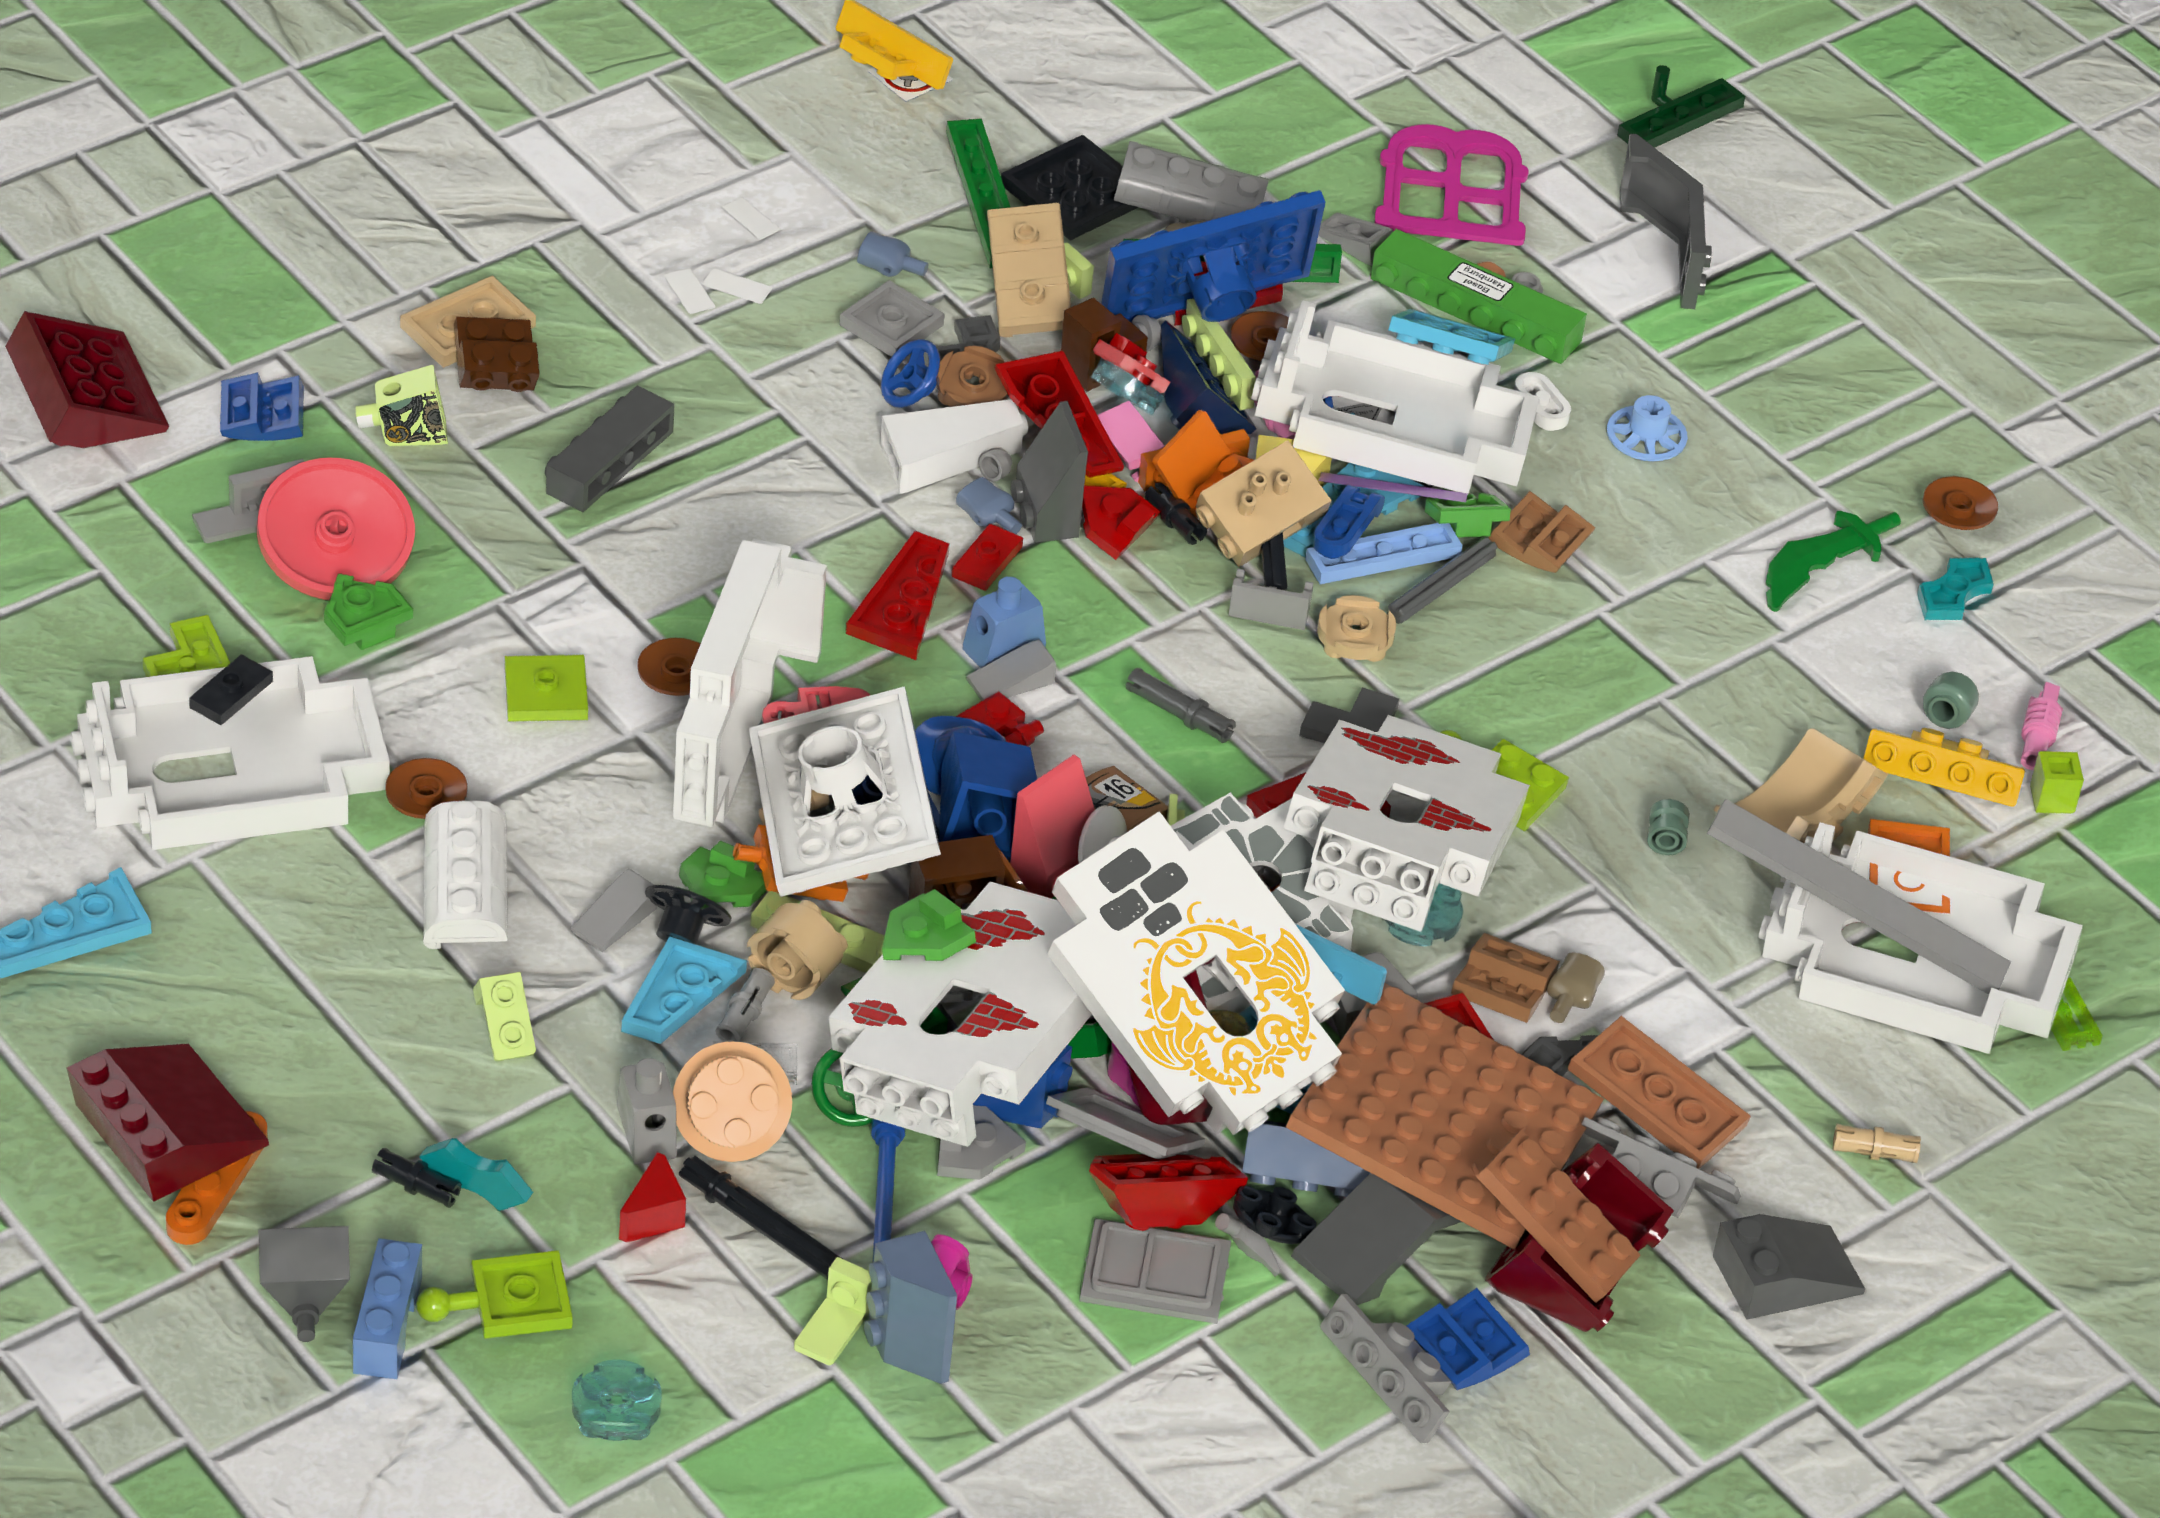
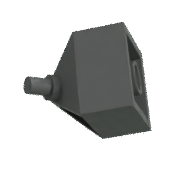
M349 1226L258 1229L260 1284L292 1317L294 1325L297 1326V1338L302 1342H310L315 1338V1325L319 1322V1316L350 1280Z

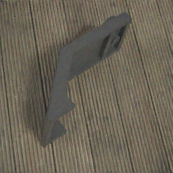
M1630 134L1620 185V212L1639 213L1678 244L1681 308L1695 309L1698 295L1704 296L1706 288V274H1702L1703 267H1710L1712 246L1706 245L1703 184L1639 135Z
M1370 1173L1293 1250L1291 1257L1337 1295L1347 1294L1356 1305H1360L1379 1298L1387 1279L1435 1231L1462 1221Z

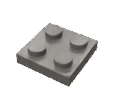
M888 280L840 314V326L892 357L906 343L917 339H925L944 325L945 314Z

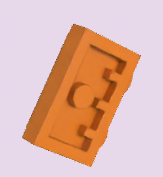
M1198 410L1153 458V464L1173 496L1184 500L1190 506V512L1196 518L1198 517L1195 506L1200 492L1254 461L1253 459L1231 453L1207 412Z

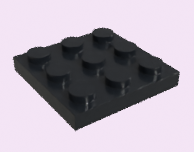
M1084 135L1076 137L1001 173L1004 188L1026 206L1059 203L1063 235L1070 241L1139 208L1114 201L1123 166Z

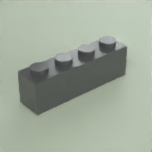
M638 385L626 396L620 397L609 411L603 416L597 417L580 436L574 437L569 446L548 461L545 467L546 494L581 512L586 511L673 433L674 403Z

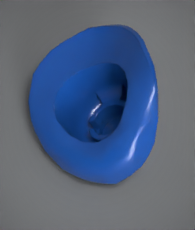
M936 716L925 720L917 727L915 733L927 789L931 793L941 796L942 763L953 731L1006 742V739L998 731L972 719L955 716Z

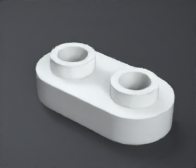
M1526 372L1516 378L1514 390L1540 397L1534 419L1535 424L1547 431H1555L1567 426L1571 406L1548 377L1537 372Z

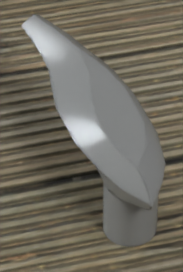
M1222 1213L1216 1218V1227L1229 1234L1240 1250L1248 1257L1262 1263L1274 1276L1280 1274L1277 1260L1268 1243L1261 1235L1249 1229L1240 1219H1236L1226 1213Z

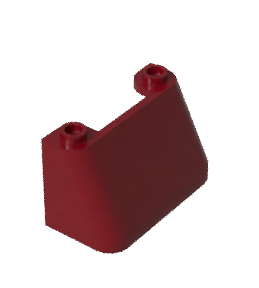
M1599 1143L1591 1147L1562 1171L1570 1177L1572 1183L1583 1195L1601 1210L1602 1215L1619 1233L1629 1239L1637 1252L1646 1245L1654 1248L1668 1233L1669 1229L1665 1224L1674 1210ZM1527 1230L1515 1250L1509 1246L1505 1247L1485 1277V1281L1497 1292L1583 1332H1587L1592 1328L1598 1332L1614 1315V1311L1610 1309L1614 1300L1609 1295L1616 1284L1601 1300L1595 1303Z

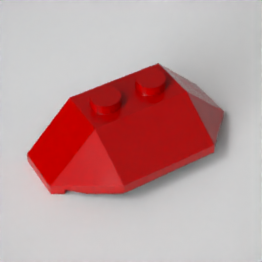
M1145 1154L1095 1156L1089 1169L1091 1176L1110 1208L1124 1219L1127 1226L1140 1231H1146L1151 1227L1179 1229L1185 1225H1201L1230 1200L1241 1186H1246L1248 1177L1227 1159L1219 1156L1203 1159L1194 1155L1177 1154L1176 1156L1164 1159H1155Z

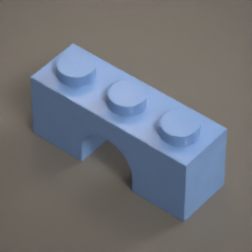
M378 1238L353 1336V1374L398 1379L406 1346L408 1312H414L422 1281V1244Z

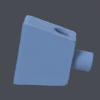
M1004 577L1000 579L997 591L980 597L974 602L962 649L982 668L1011 651L1038 639L1046 647L1043 607L1040 601L1017 578Z

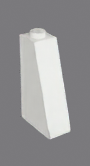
M1011 399L883 415L880 445L899 494L908 493L979 467L981 455L990 450L1002 449L1010 456L1021 452L1022 438L1028 434V423L1025 414L1019 413L1017 405Z

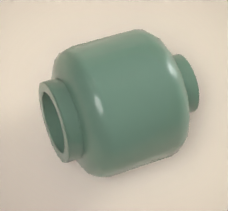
M1953 671L1943 673L1935 678L1923 696L1925 715L1932 723L1941 728H1958L1968 721L1976 709L1979 701V692L1974 682L1966 675Z

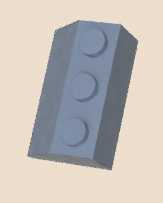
M1265 1121L1255 1130L1248 1132L1242 1172L1251 1174L1250 1182L1275 1185L1276 1178L1293 1180L1292 1188L1317 1192L1319 1184L1335 1187L1334 1195L1347 1197L1370 1174V1172L1289 1130L1286 1128L1287 1124Z
M926 1231L875 1243L874 1262L869 1264L872 1288L866 1295L869 1320L864 1322L865 1335L869 1345L877 1347L883 1362L940 1384L949 1382L957 1293Z

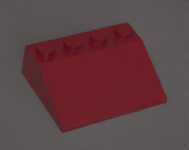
M24 311L5 347L49 442H53L58 446L68 445L88 448L167 432L169 424L123 331Z
M189 1043L104 1049L66 1067L76 1106L153 1202L269 1145L268 1138Z

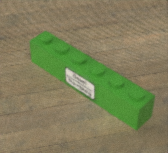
M1395 229L1374 252L1372 280L1481 329L1515 338L1514 344L1554 362L1562 364L1582 342L1587 313L1401 230Z

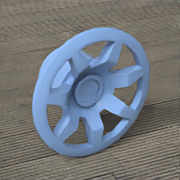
M1653 395L1642 396L1635 401L1633 406L1618 410L1610 417L1607 424V434L1611 443L1622 453L1643 461L1653 462L1671 459L1683 451L1688 440L1685 426L1675 415L1671 414L1669 403ZM1624 416L1629 420L1627 424H1616ZM1632 432L1631 436L1623 443L1615 435V433L1627 435ZM1679 433V444H1676L1668 437ZM1641 440L1645 442L1647 454L1636 452L1631 448H1634ZM1659 441L1663 448L1670 451L1655 454V442Z

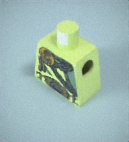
M434 365L378 380L375 383L376 403L355 406L359 429L381 425L385 444L389 446L448 444L446 417Z

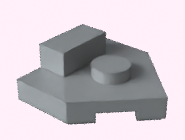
M973 1105L976 1138L968 1147L940 1139L937 1176L980 1180L992 1173L993 1167L1008 1158L1010 1160L1024 1153L1026 1141L986 1106Z

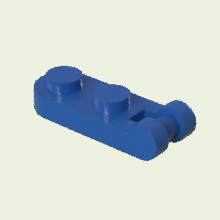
M1347 485L1317 525L1314 532V549L1330 559H1336L1349 553L1374 517L1380 515L1385 497L1376 493L1367 495L1361 493L1360 488Z

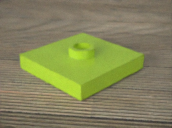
M584 655L505 656L508 721L588 720Z

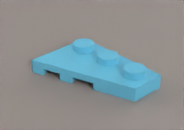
M669 936L624 1015L621 1032L661 1044L745 974L747 960Z

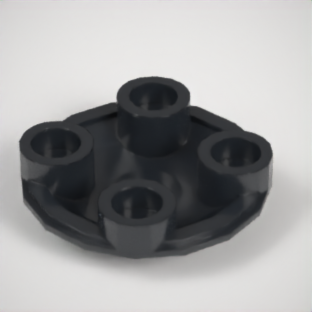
M1241 1186L1234 1198L1233 1209L1237 1217L1249 1229L1262 1237L1276 1242L1299 1244L1317 1225L1316 1221L1296 1204V1194L1284 1187H1275L1273 1192L1254 1189L1249 1186Z

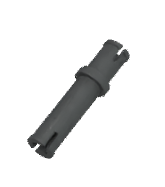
M1141 668L1134 669L1129 675L1128 680L1134 682V684L1126 683L1128 691L1141 696L1182 719L1184 725L1191 730L1198 728L1221 743L1227 742L1234 731L1229 730L1227 727L1234 729L1236 722L1209 708V704L1201 698L1195 700L1144 672Z

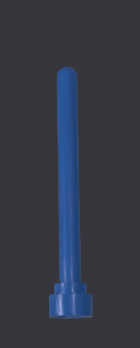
M873 1118L871 1136L879 1146L872 1262H874L875 1243L891 1239L896 1147L905 1138L906 1129Z

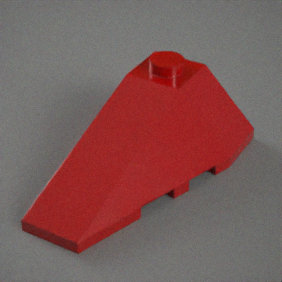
M1064 351L996 364L995 371L1010 399L1040 429L1043 428L1058 404L1068 401L1088 450L1086 475L1089 478L1123 471L1124 464Z

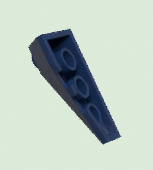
M1165 320L1161 324L1164 378L1170 381L1165 391V402L1173 414L1170 417L1171 422L1180 430L1198 410L1207 412L1220 434L1244 429L1247 434H1252L1257 428L1247 412L1239 410L1235 403L1230 404L1232 399L1225 394L1220 380L1212 375L1209 370L1210 366L1204 357L1199 356L1196 347L1186 336Z

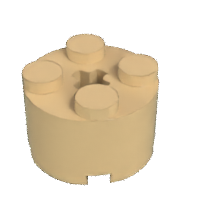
M802 900L799 904L786 903L778 907L747 942V948L751 946L752 953L748 957V961L752 970L754 968H762L772 974L775 979V984L771 988L772 991L779 993L784 989L793 993L790 997L791 999L802 1000L810 997L841 963L843 953L846 951L848 944L844 936L836 932L828 920L821 915V911L815 903L809 900Z

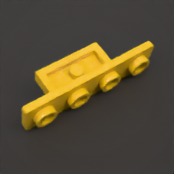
M844 1L836 30L843 34L839 47L851 53V58L854 61L873 66L877 69V74L886 79L896 80L897 77L913 75L936 90L944 88L953 63L951 56L857 1Z
M1877 728L1871 730L1863 759L1885 773L2011 807L2016 805L2025 774L2024 768L1988 759L1990 751L1982 749V743L1967 738H1960L1959 742L1944 739V733L1930 728H1922L1921 732L1913 730L1911 737Z

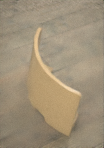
M1811 728L1806 732L1787 760L1762 786L1734 804L1802 843H1805L1807 836L1814 838L1820 822L1835 826L1834 841L1843 832V827L1840 824L1852 811L1858 815L1863 811L1888 774L1816 729ZM1716 805L1714 811L1718 812L1720 805Z

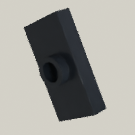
M241 654L189 698V708L222 725L273 682V671Z

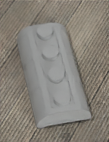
M1129 141L1114 201L1179 218L1181 223L1200 220L1210 221L1253 209L1263 203L1269 179Z

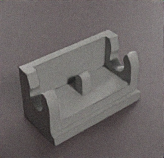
M1237 568L1236 578H1234L1229 616L1305 630L1314 582L1306 581L1303 593L1279 590L1277 587L1272 586L1263 587L1244 583L1245 570Z

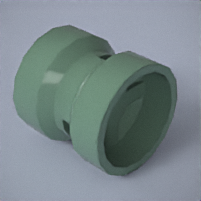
M1665 799L1654 803L1651 807L1647 842L1654 852L1669 856L1676 855L1686 848L1690 813L1682 802Z

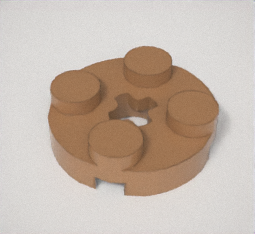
M966 346L964 351L955 354L951 351L946 354L940 362L936 378L939 401L946 406L953 407L1007 400L1009 396L995 371L996 364L1004 363L1003 358L996 352L980 346ZM973 376L979 377L980 385H972L965 379L970 380Z

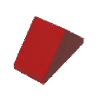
M656 1153L620 1210L619 1240L631 1242L685 1227L686 1197L664 1154Z

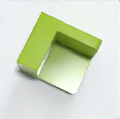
M2038 752L2030 782L2036 813L2072 814L2076 811L2084 781L2078 752Z

